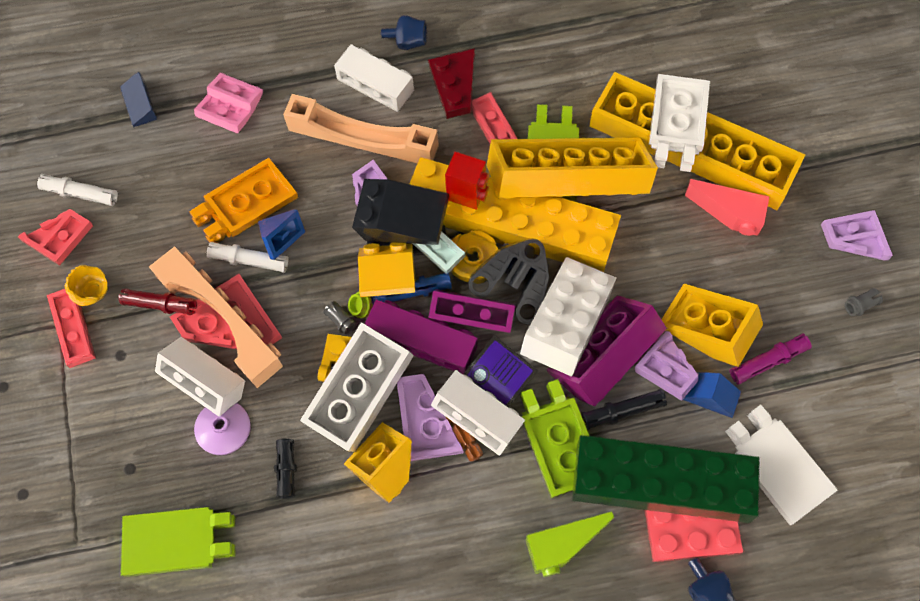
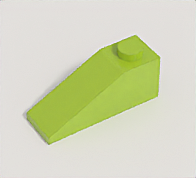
M613 512L526 535L525 540L535 575L543 573V577H549L560 573V567H564L614 518Z

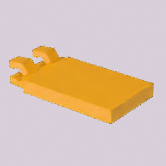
M267 158L204 195L205 202L189 212L197 227L208 223L213 217L216 222L203 231L209 243H218L225 236L228 238L230 236L235 237L258 223V221L296 200L298 194L270 158Z

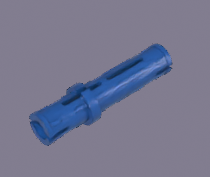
M449 273L427 278L419 276V279L415 280V293L371 296L372 303L374 305L376 300L394 302L420 295L427 297L429 296L428 293H432L436 289H452Z

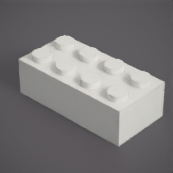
M566 257L525 334L520 354L572 376L610 298L616 277Z
M361 323L300 421L345 450L355 452L414 355Z

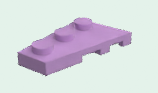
M418 374L400 377L397 382L403 435L412 441L410 461L463 454L464 451L453 433L448 420L442 413L431 406L435 395L425 375Z

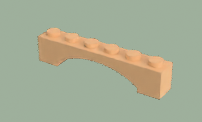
M295 94L291 95L283 114L288 130L291 132L417 164L420 157L434 160L439 146L436 129L412 124V127H388L370 124L336 113L318 104L315 99Z
M174 246L150 265L149 268L170 293L180 292L193 296L208 304L224 318L233 333L237 346L238 357L234 362L256 388L260 387L283 367L278 359L281 356L280 352L272 343L266 345L261 340L264 336L254 324L249 327L243 321L247 318L236 305L233 308L227 303L229 298L220 287L214 289L210 285L212 279L203 269L198 272L193 267L196 264L193 258L186 251L181 254Z

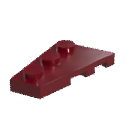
M475 48L428 59L429 69L446 119L471 113Z

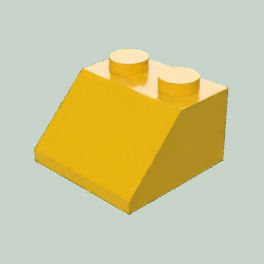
M393 242L389 246H379V244L372 243L359 248L360 297L415 293V266L412 244Z

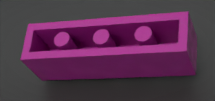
M376 300L365 322L366 326L408 350L415 357L451 371L457 370L466 375L478 347L477 338L470 331L465 329L455 330L450 328L444 321L426 319L420 312L415 310L405 311L400 309L394 302L388 300L384 302Z

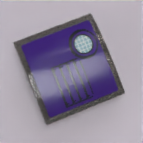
M494 335L464 375L470 377L483 390L491 392L505 406L510 407L538 370Z

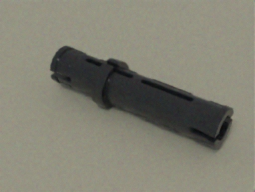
M658 389L617 403L607 402L603 407L582 412L581 416L585 418L583 421L587 430L606 423L613 425L618 423L619 419L667 406V401L662 400L666 399V396L662 389Z

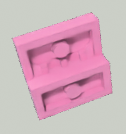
M219 73L207 86L208 95L195 107V116L239 133L256 109L262 97L263 89Z

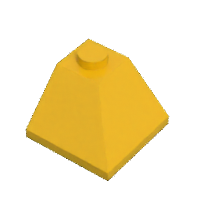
M382 422L344 465L377 495L390 503L409 482L412 441Z

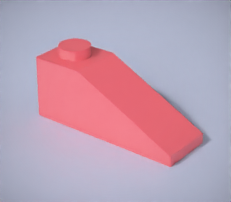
M690 179L685 193L687 198L731 230L739 231L747 236H758L765 223L769 196Z

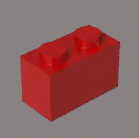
M454 152L445 173L446 193L449 195L448 201L477 210L480 201L485 202L489 192V186H486L489 179V173H486V161Z

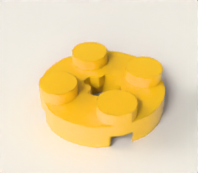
M472 230L470 233L455 236L452 241L465 252V257L451 272L458 279L468 282L471 274L498 250L495 240L487 233L478 230ZM474 251L477 252L479 259L477 261H469V257L466 255L473 254ZM480 276L475 278L473 282L482 284L486 281V278Z

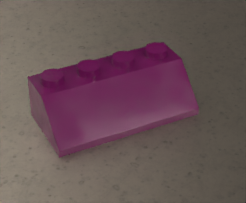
M617 295L604 308L573 375L569 376L551 367H548L546 371L555 380L558 379L560 384L577 399L596 406L615 384L623 378L626 372L640 360L641 356L659 339L667 328L652 305Z

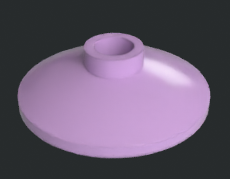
M238 403L234 404L220 417L205 407L195 422V438L198 444L208 453L214 455L233 453L242 447L249 436L251 428L250 418L245 409ZM224 421V426L221 429H216V423Z

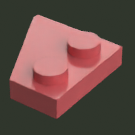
M69 209L59 214L55 219H49L41 223L40 229L28 235L26 232H23L18 238L60 266L90 231L93 224Z

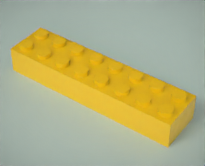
M614 72L592 110L589 127L614 138H641L648 152L655 156L656 149L651 148L649 140L656 89ZM707 112L704 147L702 152H699V155L695 154L691 172L724 187L769 196L768 207L778 210L787 195L805 154ZM668 151L667 162L680 167L682 152Z
M420 157L409 184L446 193L445 173L449 165ZM489 177L486 185L489 186L485 202L480 201L477 210L448 201L443 222L446 228L463 233H470L472 230L482 231L490 235L496 243L503 245L504 243L512 244L528 238H535L543 244L547 258L564 262L565 258L568 257L602 272L605 270L621 218L619 214L557 196L499 198L491 177ZM535 243L528 244L535 249V254L539 255V246Z

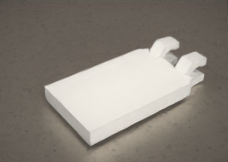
M658 74L649 140L651 148L656 149L654 162L657 167H665L668 151L682 152L680 171L691 172L695 154L699 155V152H702L704 147L710 81Z
M762 405L747 415L758 430L753 435H749L748 430L740 421H737L725 431L736 445L735 448L738 451L735 454L760 457L759 487L789 525L797 522L838 491L782 421H777L776 418L772 420L770 414Z

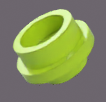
M360 292L353 294L348 301L350 313L357 318L368 317L373 307L371 297H360Z

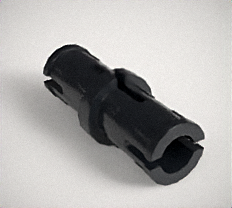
M288 438L276 440L277 459L276 465H274V473H276L277 479L276 498L290 499L295 497L294 473L297 472V465L294 464V440Z

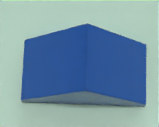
M293 209L258 221L261 236L270 260H275L305 233L298 210Z
M697 372L698 382L683 400L733 418L741 391L721 373Z

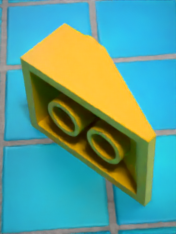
M683 284L661 319L667 328L666 330L676 338L715 360L737 367L741 364L763 326L757 304Z

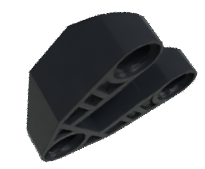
M528 238L500 247L471 274L468 281L471 293L478 297H484L492 291L498 279H501L513 257H516L517 260L504 280L510 286L518 289L530 268H535L524 285L515 306V314L518 320L524 324L532 323L544 300L549 280L545 248L535 238ZM530 243H535L540 248V253L536 258L530 259L524 253L525 247ZM482 276L488 280L489 285L486 290L479 292L474 289L473 281L475 278ZM525 304H531L535 308V314L529 319H525L520 315V308Z

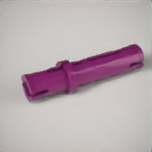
M804 333L784 343L778 342L769 351L740 364L739 367L730 368L731 378L737 385H740L781 363L787 364L791 361V358L812 348L811 342Z

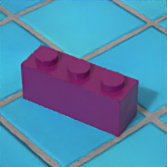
M436 289L432 295L429 318L510 333L516 304Z

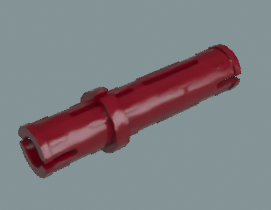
M124 288L120 292L127 295L119 294V303L121 305L161 310L165 314L176 312L193 315L195 311L189 310V308L197 309L196 299L179 297L170 292L158 294Z

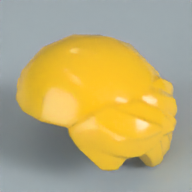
M80 265L72 269L71 273L66 277L64 285L69 298L80 306H89L97 303L104 298L108 291V284L103 271L97 267Z

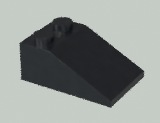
M364 179L352 228L365 241L438 245L449 195L448 193L389 179Z

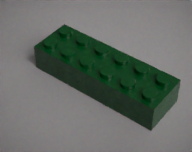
M580 435L576 451L572 501L751 523L759 515L760 457Z

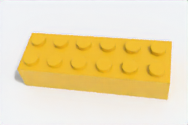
M641 138L491 139L487 160V169L499 198L650 194L658 169Z

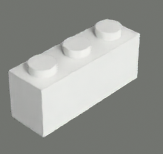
M350 45L334 65L337 80L399 112L414 92L413 77L407 71L391 66L386 60L370 55L363 48L359 49Z
M183 337L178 338L158 352L155 372L220 417L241 400L245 380Z
M457 370L454 371L438 391L431 404L432 407L499 456L525 421V419L519 416L517 411L505 406L491 392L483 390L470 377L461 374Z

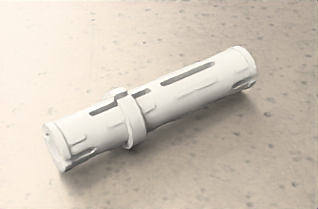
M41 174V178H38L37 186L39 190L60 194L61 197H77L109 206H114L115 202H117L118 193L116 190L75 182L68 177L57 178Z
M210 242V247H207V258L228 261L230 265L244 264L285 273L287 270L285 267H288V256L279 255L275 260H270L268 253L244 249L237 244L229 246Z

